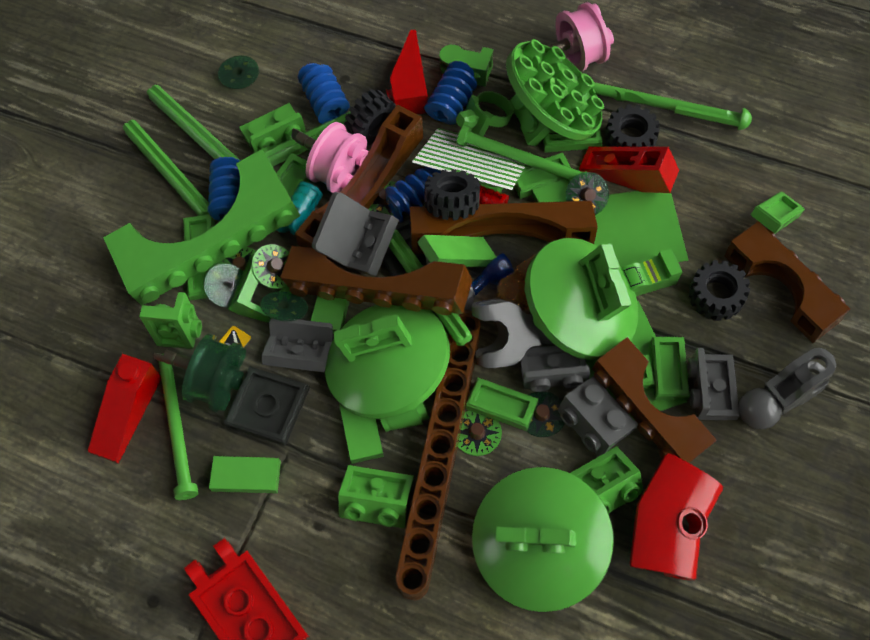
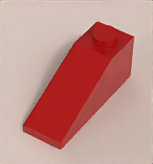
M416 29L410 30L390 76L391 89L386 90L387 97L396 106L400 105L415 114L426 113L424 106L427 104L428 94Z
M588 147L579 167L581 172L587 171L588 174L596 178L599 177V179L643 193H671L679 172L669 147Z
M125 354L121 355L105 388L88 448L90 454L119 464L161 381L160 374L151 363Z

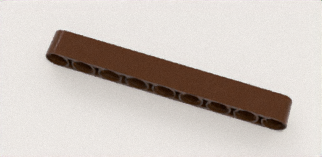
M464 310L463 314L458 315L467 327L473 329L470 332L472 340L464 346H459L450 334L448 336L450 343L449 363L446 373L437 387L396 573V583L399 591L408 600L423 598L427 594L431 581L476 360V351L480 341V319L473 317L472 311ZM456 355H464L468 359L463 362H457L452 358ZM452 383L459 384L462 387L456 392L446 389ZM445 413H451L456 417L449 423L439 419ZM439 443L450 447L444 454H437L432 450ZM431 475H439L443 478L442 483L438 486H429L425 481ZM424 507H432L437 512L429 520L421 519L418 513ZM417 540H425L430 546L425 553L416 554L411 550L412 544ZM410 574H418L423 579L421 585L416 589H408L403 585L404 579Z

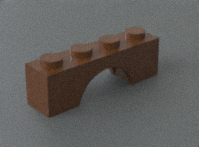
M759 221L731 241L724 256L732 264L737 265L739 271L743 270L746 273L745 277L753 275L770 276L781 281L791 291L795 302V310L790 321L812 343H815L838 325L850 311V308L845 304L841 296L833 293L822 282L818 274L810 271L792 250H788L776 238L775 234L765 228Z
M626 337L596 361L592 368L595 372L594 377L605 389L608 388L612 392L620 406L638 423L637 428L642 436L649 441L652 440L657 445L662 459L666 454L671 453L690 463L717 441L716 438L695 414L682 417L670 416L662 413L650 403L643 387V376L649 361L630 339Z

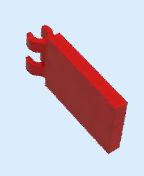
M225 537L213 546L225 564L211 575H208L204 567L196 559L184 568L197 587L189 596L219 640H306L309 638L307 632L251 554L245 551L238 556Z

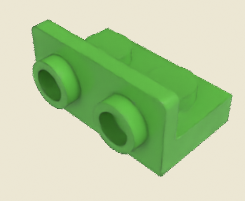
M290 103L239 127L241 134L253 153L261 149L265 152L292 139L293 128L302 133L306 132L301 114L296 113Z
M178 292L174 308L165 304H156L155 306L142 305L139 317L157 346L194 348L195 340L200 337L202 332V322L198 319L194 305L190 303L186 293Z
M617 446L570 473L594 490L605 505L608 514L623 504L634 501L644 490L640 470Z
M348 465L338 495L339 517L352 521L381 524L386 527L405 528L414 476Z

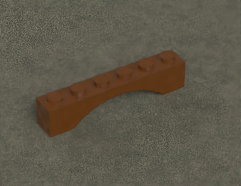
M397 105L381 125L377 137L360 168L340 193L345 194L369 209L379 196L380 191L387 186L424 138L422 117ZM328 203L312 211L296 231L295 236L300 247L312 248L313 239Z
M592 201L479 204L475 214H468V218L465 219L459 217L458 220H453L450 217L448 220L442 219V216L437 218L433 216V213H429L425 206L410 207L411 250L415 255L424 254L418 245V241L423 235L479 237L492 234H519L535 237L550 243L559 239L575 238L594 244L598 229Z
M300 246L291 247L280 277L288 286L289 291L300 297H306L309 294L317 295L325 300H334L335 298L346 299L355 304L371 302L384 308H390L392 305L403 306L410 311L418 312L421 309L433 310L440 315L446 316L451 315V313H464L473 281L465 264L433 261L420 269L403 275L365 277L352 274L337 267L325 255L315 251L313 248Z

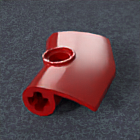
M671 453L666 454L637 504L630 567L664 573V576L675 579L696 581L700 539L707 532V519L723 491L721 483L685 460ZM683 517L689 523L688 532L682 526Z

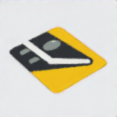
M232 326L218 342L216 348L230 357L236 358L250 341L251 336L236 326Z

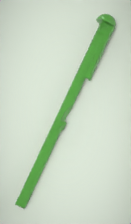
M594 82L593 89L597 95L611 97L622 102L625 100L672 110L676 114L737 126V130L746 129L752 121L751 113L745 108L742 109L741 113Z

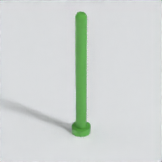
M463 125L459 132L458 145L465 147L468 143L576 183L580 180L579 176L586 181V185L592 179L591 175L588 178L589 174L472 133L469 126Z
M158 361L178 486L173 489L174 497L176 500H188L198 495L197 484L191 483L173 367L170 364Z

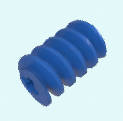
M453 61L448 65L447 70H445L437 87L424 106L425 112L431 118L445 124H456L457 115L463 111V107L467 105L468 99L473 94L472 91L477 87L474 71L467 63Z
M311 63L300 69L297 76L298 81L321 125L348 111L350 107L349 101L345 98V94L341 90V86L329 65Z
M220 157L213 160L210 164L208 213L217 221H221L229 212L238 195L240 174L236 163L241 160L233 157Z
M426 166L424 169L418 168L415 171V176L408 174L405 177V181L398 180L395 183V187L388 186L385 189L386 202L392 214L400 223L404 221L402 212L410 216V207L423 206L422 200H425V181H427L428 176H432V173H441L440 170Z

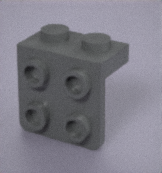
M334 192L313 239L312 248L351 270L376 277L399 220L392 215L370 211L345 194Z

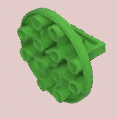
M532 39L528 42H521L514 47L506 60L508 78L516 93L510 102L514 107L516 117L520 121V127L527 145L537 146L552 130L564 137L575 140L588 139L597 132L602 124L604 104L597 97L593 89L595 84L592 78L585 73L582 74L557 46L550 48L541 44L538 40Z
M575 238L555 240L543 247L533 257L526 272L524 292L535 326L557 347L576 358L598 360L626 337L631 341L637 329L639 312L636 294L630 290L612 244L596 246L588 241Z
M378 305L371 306L351 318L340 330L334 331V339L330 346L325 369L326 381L330 392L349 412L365 418H389L412 411L435 391L446 373L450 358L448 335L440 320L430 310L421 309V311L415 312L403 306L392 305L390 308Z
M535 467L517 471L505 477L487 493L475 516L472 545L479 571L488 585L500 597L523 609L549 612L565 609L579 603L598 587L608 571L612 559L614 538L609 514L593 489L581 479L568 472L554 468Z

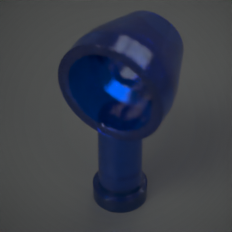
M504 253L491 261L482 271L481 275L472 282L471 286L475 292L474 297L490 282L504 288L515 278L516 273Z

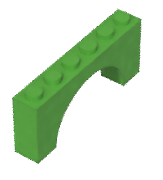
M263 149L236 163L240 174V187L236 200L224 218L207 232L182 242L158 243L144 238L131 223H128L103 237L128 294L141 306L155 301L165 292L183 285L188 278L210 270L213 265L227 257L235 256L243 248L263 240L268 234L281 227L290 225L293 220L301 216Z

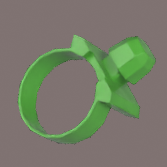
M484 91L478 96L471 94L465 110L457 115L456 123L461 128L463 125L469 126L473 133L484 136L488 126H506L514 113V107L506 97L496 92ZM478 103H493L503 109L507 116H496L487 111L484 112L480 109Z

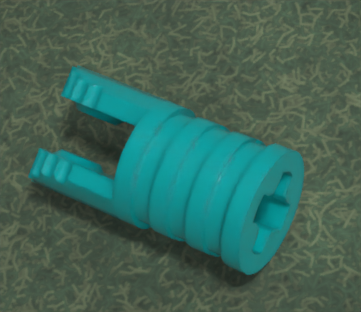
M301 181L291 196L301 216L293 220L290 225L281 227L277 231L282 233L290 231L292 235H295L296 231L312 211L315 210V207H317L323 196L322 192L313 184Z

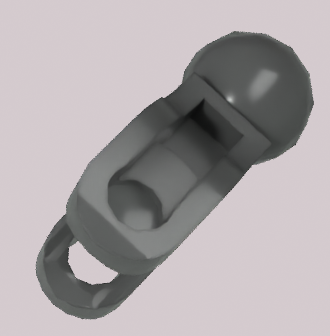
M500 298L479 301L471 305L473 317L483 321H495L498 327L497 338L493 344L476 351V364L485 368L512 366L524 357L529 348L540 344H554L535 326L533 316L529 310H521L516 304Z
M823 348L811 349L791 362L774 378L766 382L764 388H754L747 391L738 403L742 421L754 429H767L774 426L780 420L781 414L784 415L791 409L804 404L826 388L830 377L836 369L834 356ZM821 359L825 362L826 369L818 362H814L811 360Z

